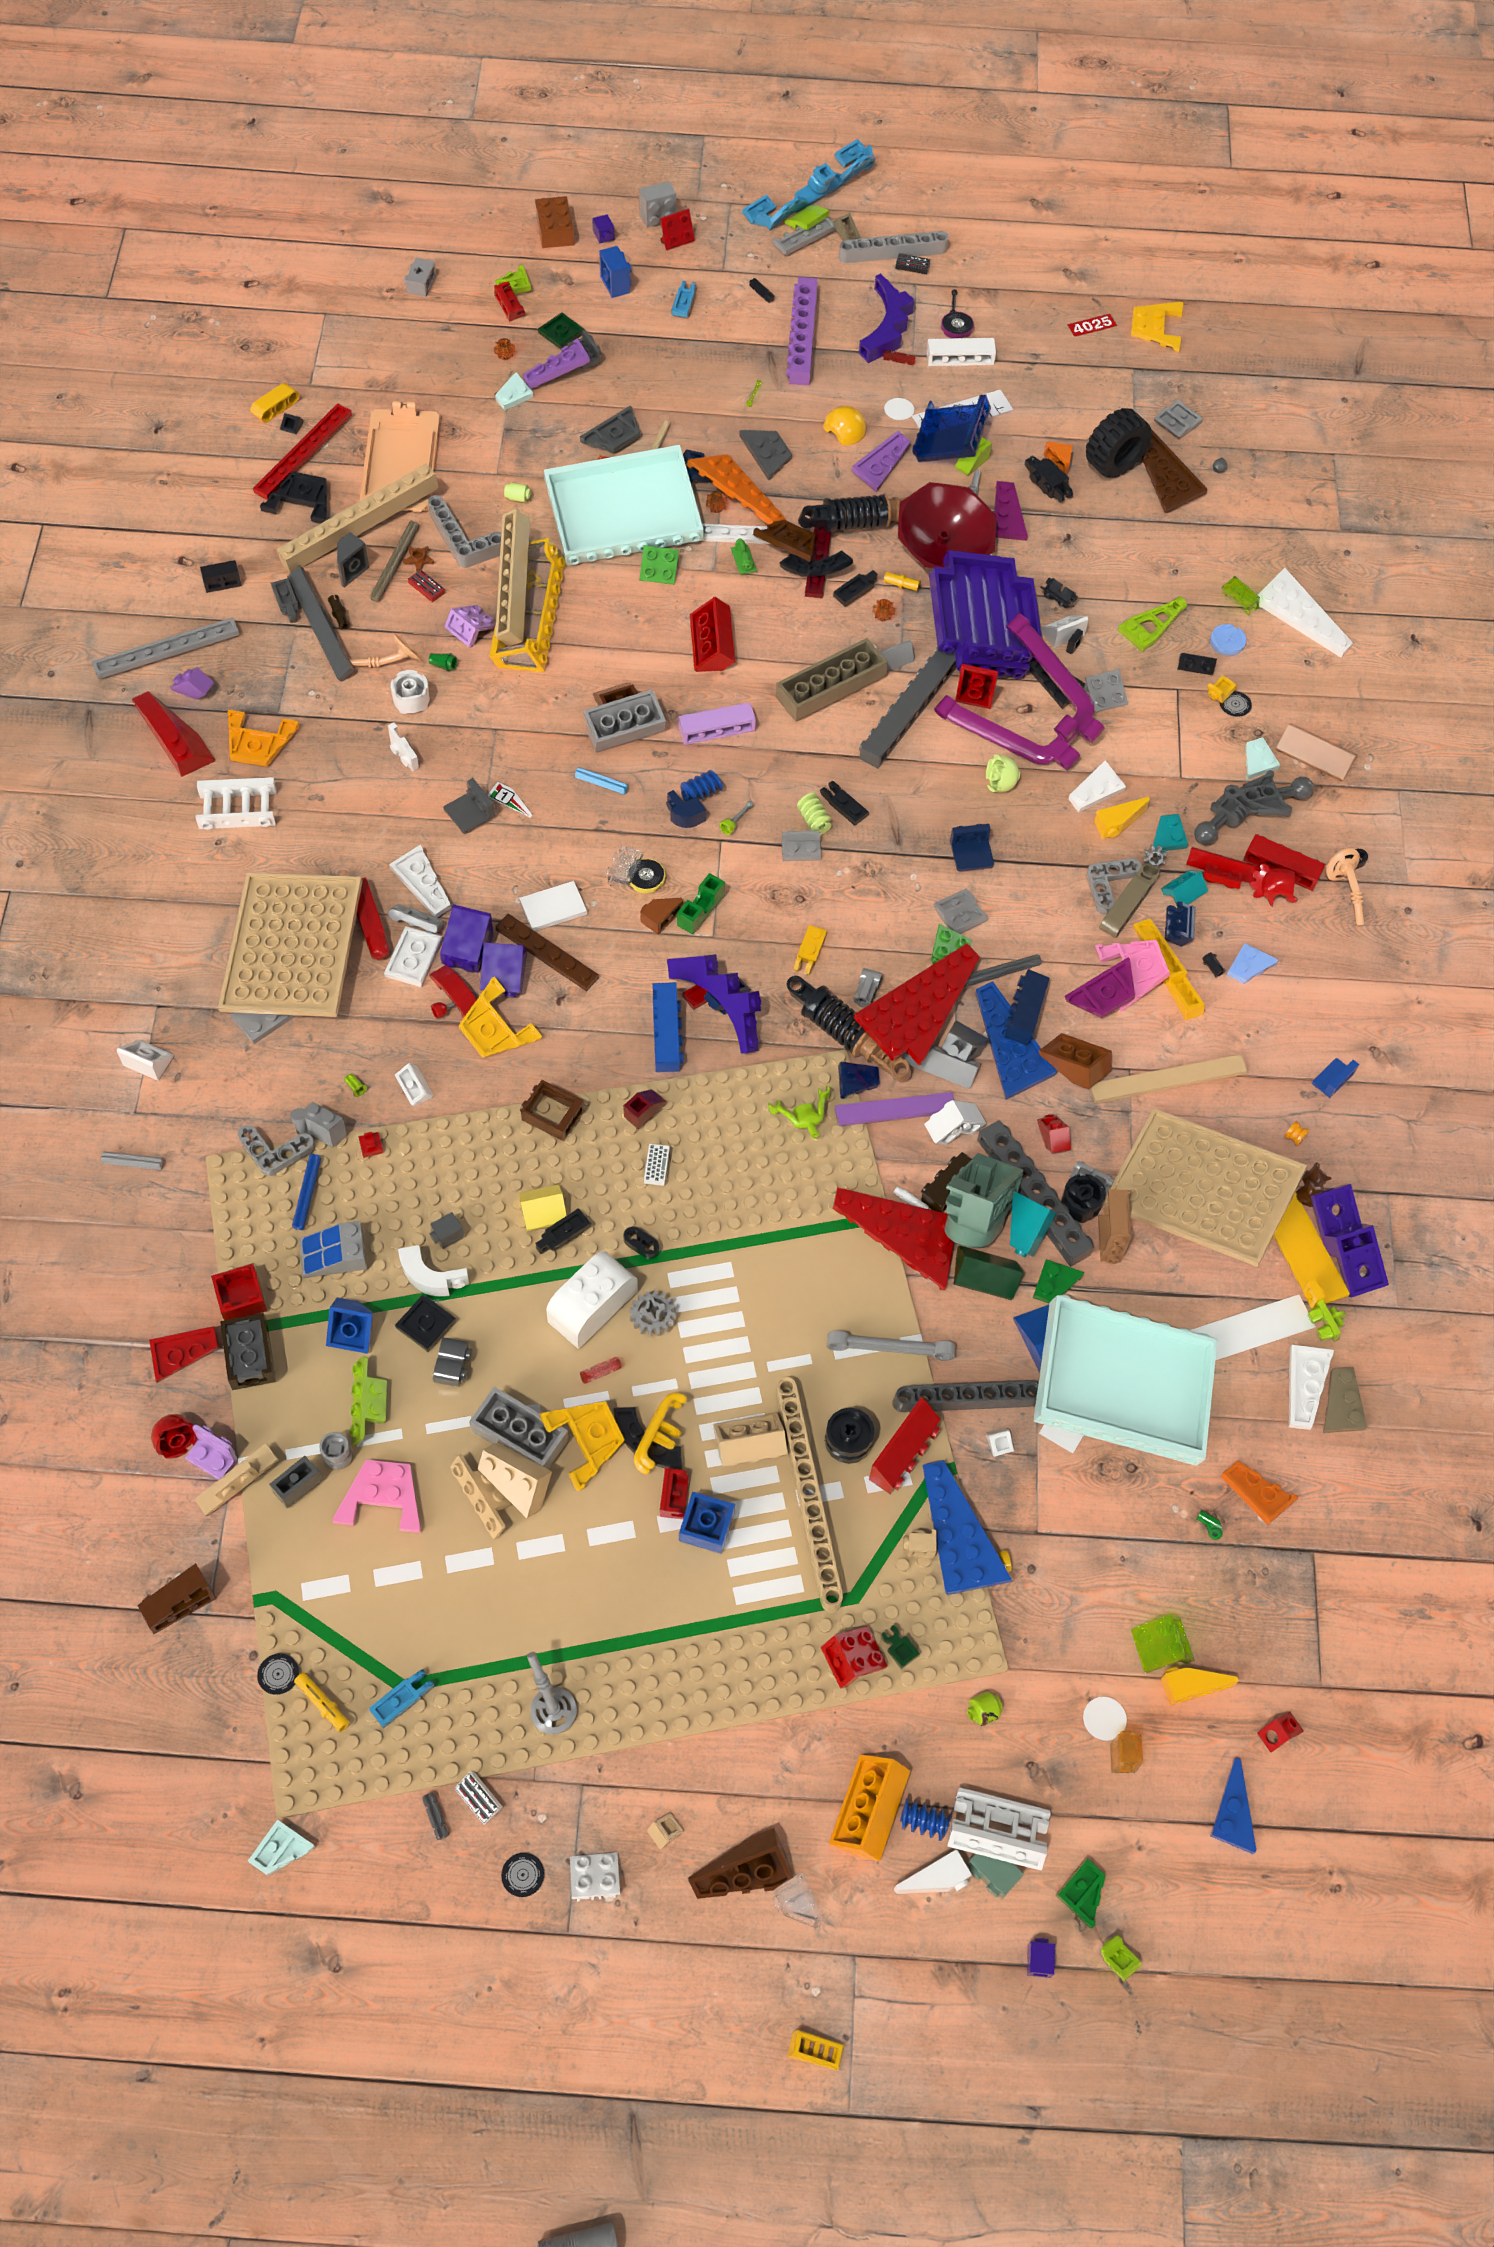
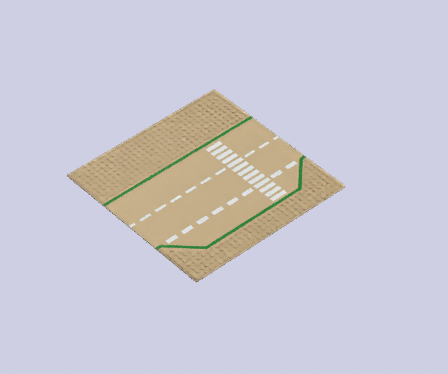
M846 1050L574 1094V1096L584 1100L585 1111L565 1141L522 1121L520 1111L522 1103L346 1132L347 1136L334 1147L313 1138L315 1148L310 1154L320 1155L321 1161L303 1230L293 1229L292 1223L310 1154L272 1176L264 1175L246 1149L212 1154L206 1157L218 1274L254 1264L267 1307V1311L262 1313H264L268 1322L276 1382L237 1390H232L230 1386L238 1464L265 1443L269 1445L279 1460L241 1490L259 1661L261 1664L267 1657L278 1653L291 1656L298 1665L299 1675L306 1672L332 1702L338 1704V1709L350 1721V1725L339 1733L327 1718L324 1719L321 1716V1711L296 1684L290 1691L280 1695H272L263 1690L275 1811L278 1818L282 1819L460 1783L471 1771H474L479 1778H485L1001 1674L1008 1670L988 1588L947 1595L937 1543L934 1558L907 1557V1549H903L904 1536H909V1533H913L916 1530L925 1531L926 1534H930L931 1530H934L923 1465L944 1460L961 1489L942 1412L934 1411L941 1419L939 1425L941 1431L934 1440L932 1438L927 1443L929 1448L923 1456L919 1455L916 1458L917 1464L911 1473L906 1472L903 1477L905 1481L898 1491L894 1489L890 1495L869 1480L872 1464L910 1413L898 1412L894 1409L892 1401L896 1391L902 1386L934 1385L927 1356L852 1348L834 1351L827 1348V1334L831 1331H844L850 1336L923 1342L901 1257L893 1251L885 1249L881 1243L876 1242L865 1234V1230L854 1222L851 1223L844 1215H840L832 1209L837 1187L886 1199L866 1123L838 1126L834 1109L835 1105L860 1103ZM826 1086L830 1087V1098L825 1100L823 1121L815 1125L819 1133L817 1138L811 1137L808 1128H796L781 1112L778 1114H771L769 1112L768 1103L770 1102L772 1106H776L777 1100H780L781 1106L793 1115L795 1107L806 1103H812L814 1110L817 1112L819 1102L818 1088L822 1092H826ZM652 1089L667 1103L640 1129H637L624 1118L623 1105L637 1092ZM551 1098L540 1101L533 1114L558 1126L569 1110V1107ZM379 1132L384 1153L363 1158L358 1136H363L364 1133ZM305 1141L301 1143L305 1147L308 1146V1143ZM286 1142L267 1146L273 1151ZM649 1144L670 1146L665 1186L644 1184ZM261 1146L256 1147L253 1153L261 1154L264 1148ZM284 1151L281 1157L288 1159L292 1156L293 1152ZM266 1163V1166L269 1168L273 1167L272 1164ZM559 1185L563 1195L566 1215L579 1208L590 1221L591 1227L558 1249L556 1248L553 1251L549 1249L540 1254L536 1249L535 1243L542 1239L541 1235L545 1233V1229L548 1227L532 1231L526 1230L518 1193ZM453 1212L463 1228L464 1237L442 1249L439 1243L435 1244L429 1233L432 1232L430 1224ZM361 1222L367 1269L303 1278L300 1238L339 1223ZM629 1227H637L656 1239L659 1243L658 1256L653 1259H647L629 1248L624 1243V1231ZM629 1235V1240L633 1238L637 1240V1235ZM419 1245L423 1263L426 1267L436 1272L466 1268L469 1285L458 1289L448 1288L449 1296H432L417 1290L404 1275L398 1249ZM653 1245L650 1247L646 1246V1251L650 1249L654 1251ZM606 1251L637 1278L638 1292L580 1349H577L548 1323L546 1309L554 1294L597 1253ZM657 1290V1295L660 1296L664 1292L665 1299L671 1297V1305H675L676 1319H672V1327L667 1325L668 1332L660 1330V1336L653 1332L650 1337L648 1331L641 1334L640 1327L634 1328V1322L630 1321V1316L632 1315L630 1314V1308L633 1307V1300L639 1301V1294L644 1297L646 1296V1291L653 1295V1292ZM423 1294L456 1318V1322L442 1337L467 1341L469 1348L472 1349L470 1361H466L464 1366L467 1369L465 1382L461 1381L460 1387L434 1383L433 1381L434 1368L442 1337L427 1352L395 1328V1324ZM337 1297L359 1301L373 1312L368 1354L326 1346L329 1310ZM650 1308V1312L652 1313V1315H654L655 1318L654 1312H652V1309ZM365 1356L368 1357L367 1377L387 1380L386 1421L383 1424L365 1421V1437L357 1445L351 1444L352 1437L349 1434L353 1417L350 1414L353 1404L351 1389L354 1384L352 1368L356 1361ZM784 1377L792 1378L797 1386L842 1589V1603L835 1612L825 1611L821 1605L788 1448L787 1454L779 1458H764L758 1462H743L731 1467L722 1466L718 1453L713 1424L772 1413L778 1414L782 1424L776 1389L778 1381ZM494 1387L538 1413L606 1401L614 1417L613 1408L635 1407L637 1419L644 1432H646L658 1405L666 1395L678 1392L684 1394L687 1397V1401L682 1403L680 1409L669 1407L663 1421L679 1429L681 1434L679 1438H673L661 1431L659 1432L674 1441L675 1446H681L682 1470L687 1471V1475H689L685 1512L693 1491L735 1504V1513L722 1554L680 1542L679 1531L683 1519L660 1517L665 1469L655 1466L650 1469L649 1474L641 1473L634 1464L635 1454L627 1447L624 1441L611 1457L598 1468V1472L586 1482V1486L582 1490L576 1491L568 1473L584 1464L586 1459L568 1423H565L561 1427L568 1430L569 1440L548 1469L552 1473L541 1509L528 1518L512 1503L509 1507L498 1510L497 1513L506 1527L498 1538L493 1540L480 1516L475 1512L471 1501L465 1495L457 1478L453 1475L450 1466L456 1457L462 1454L472 1472L477 1471L483 1450L493 1445L472 1432L469 1421ZM784 1387L781 1389V1391L784 1393L791 1392V1389ZM920 1396L926 1401H929L928 1397ZM899 1397L901 1401L908 1402L905 1397ZM788 1407L785 1409L788 1413H794L796 1411L792 1407ZM851 1407L860 1409L870 1417L875 1432L868 1455L859 1462L847 1464L831 1457L826 1449L825 1435L828 1420L833 1413L840 1409ZM796 1427L790 1429L792 1433L800 1432ZM331 1432L342 1433L346 1436L352 1450L351 1462L343 1469L335 1470L329 1468L320 1452L321 1439ZM802 1448L794 1449L797 1454L805 1452ZM303 1456H306L318 1469L322 1481L289 1508H286L275 1496L269 1484ZM365 1460L410 1464L421 1528L420 1533L400 1531L399 1527L403 1508L358 1504L354 1526L333 1523V1517ZM805 1468L798 1470L803 1475L810 1473ZM805 1489L803 1491V1493L807 1496H811L814 1494V1492L811 1489ZM815 1510L807 1512L812 1517L819 1515ZM814 1531L812 1533V1535L816 1538H821L824 1536L823 1533H821L820 1531ZM820 1552L817 1554V1557L825 1560L828 1558V1555ZM823 1574L821 1576L825 1581L833 1579L830 1574ZM833 1595L826 1597V1600L830 1603L838 1601ZM892 1625L897 1627L900 1639L907 1636L920 1653L918 1658L903 1669H900L887 1650L891 1645L885 1643L881 1638V1633L883 1632L888 1637L894 1636L890 1630ZM868 1626L888 1666L883 1670L860 1676L848 1687L840 1689L820 1647L836 1634ZM530 1652H536L543 1672L548 1675L551 1687L566 1690L576 1702V1718L573 1724L562 1733L546 1734L537 1729L532 1722L530 1715L531 1703L540 1691L534 1681L535 1675L527 1658V1654ZM420 1670H424L426 1675L422 1680L413 1685V1688L418 1690L428 1681H432L435 1684L434 1687L385 1728H382L369 1711V1707L403 1680L409 1679ZM309 1687V1690H310V1691L317 1697V1699L319 1700L320 1697L312 1690L311 1687ZM544 1696L539 1701L544 1703ZM563 1696L562 1699L566 1702L567 1710H571L569 1701ZM559 1701L560 1709L564 1710L563 1704ZM325 1704L326 1709L335 1717L336 1715ZM536 1709L538 1720L544 1724L545 1721L541 1718L539 1709ZM543 1709L544 1715L548 1717L546 1709ZM562 1717L558 1721H552V1727L562 1725L567 1719Z

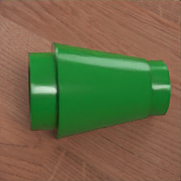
M431 653L429 664L446 671L455 670L457 666V657L452 653Z

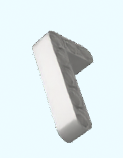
M438 495L431 496L428 499L430 517L459 566L467 568L500 556V532H493L468 541L444 499Z

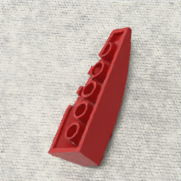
M149 691L132 698L136 708L181 777L215 762L214 757L199 734Z

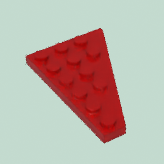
M837 1187L832 1209L840 1215H844L851 1223L857 1224L865 1230V1234L876 1242L881 1243L888 1251H893L902 1258L901 1261L913 1270L918 1271L925 1279L929 1278L939 1286L940 1290L945 1291L954 1243L945 1233L948 1214Z

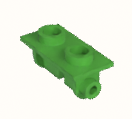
M741 538L737 539L735 547H731V551L739 574L757 572L748 544Z

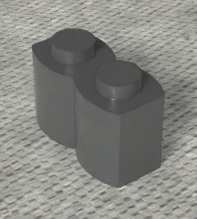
M442 1337L433 1373L434 1383L460 1387L461 1381L465 1382L467 1369L464 1366L466 1361H470L472 1349L469 1348L467 1341Z

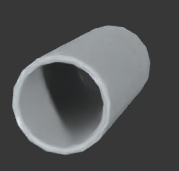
M612 2221L611 2223L601 2224V2226L596 2225V2227L591 2226L588 2229L572 2231V2236L569 2232V2237L566 2233L560 2234L558 2237L553 2236V2238L550 2237L537 2241L538 2247H618Z

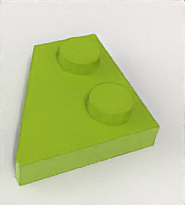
M523 265L518 266V270L514 273L510 271L504 277L495 280V285L509 281V286L512 287L514 294L531 291V285Z

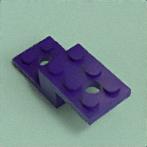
M1344 1184L1311 1195L1323 1244L1330 1256L1338 1258L1344 1283L1350 1293L1348 1297L1352 1298L1388 1286L1389 1283L1374 1226L1361 1223L1351 1184ZM1335 1204H1338L1340 1207L1337 1215H1334L1332 1212ZM1365 1265L1367 1273L1362 1277L1359 1270Z

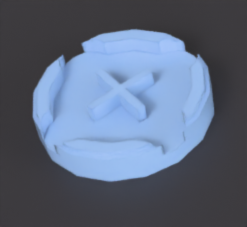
M1231 624L1217 626L1210 637V644L1213 649L1226 656L1239 654L1244 649L1246 643V635L1239 627L1237 629Z

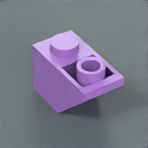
M196 667L192 670H186L183 674L179 673L176 675L171 689L190 698L198 699L205 696L214 682Z

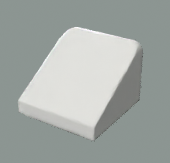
M1002 1428L985 1433L994 1457L1014 1451L1009 1429Z

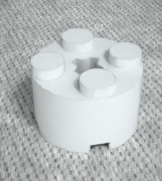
M414 670L399 672L397 677L391 681V692L395 707L402 714L426 710L430 701L426 677Z

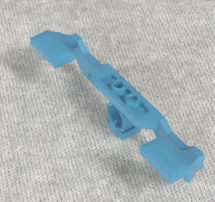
M856 139L835 152L834 156L843 168L852 162L854 163L842 174L833 172L827 163L817 166L813 170V175L809 178L808 185L798 190L794 195V199L786 203L773 217L768 214L773 212L776 206L767 194L745 207L742 213L751 224L765 226L770 231L789 215L812 205L844 185L852 176L862 170H868L873 167L876 158L873 155L872 146L868 145L865 148L860 140Z

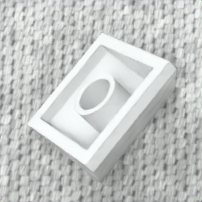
M1070 615L1040 628L1052 647L1056 648L1068 643V640L1077 629L1083 631L1082 637H1084L1088 616Z
M141 1040L134 1041L117 1049L123 1066L155 1080H159L174 1054Z

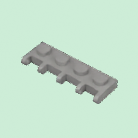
M827 217L809 230L797 226L796 232L792 234L785 232L783 234L784 238L780 240L774 238L772 243L786 256L830 234L836 228L833 221Z

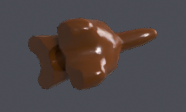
M1317 1162L1310 1171L1306 1170L1302 1178L1304 1186H1301L1296 1191L1297 1200L1308 1207H1313L1310 1196L1323 1192V1184L1327 1180L1332 1179L1319 1169L1320 1164Z

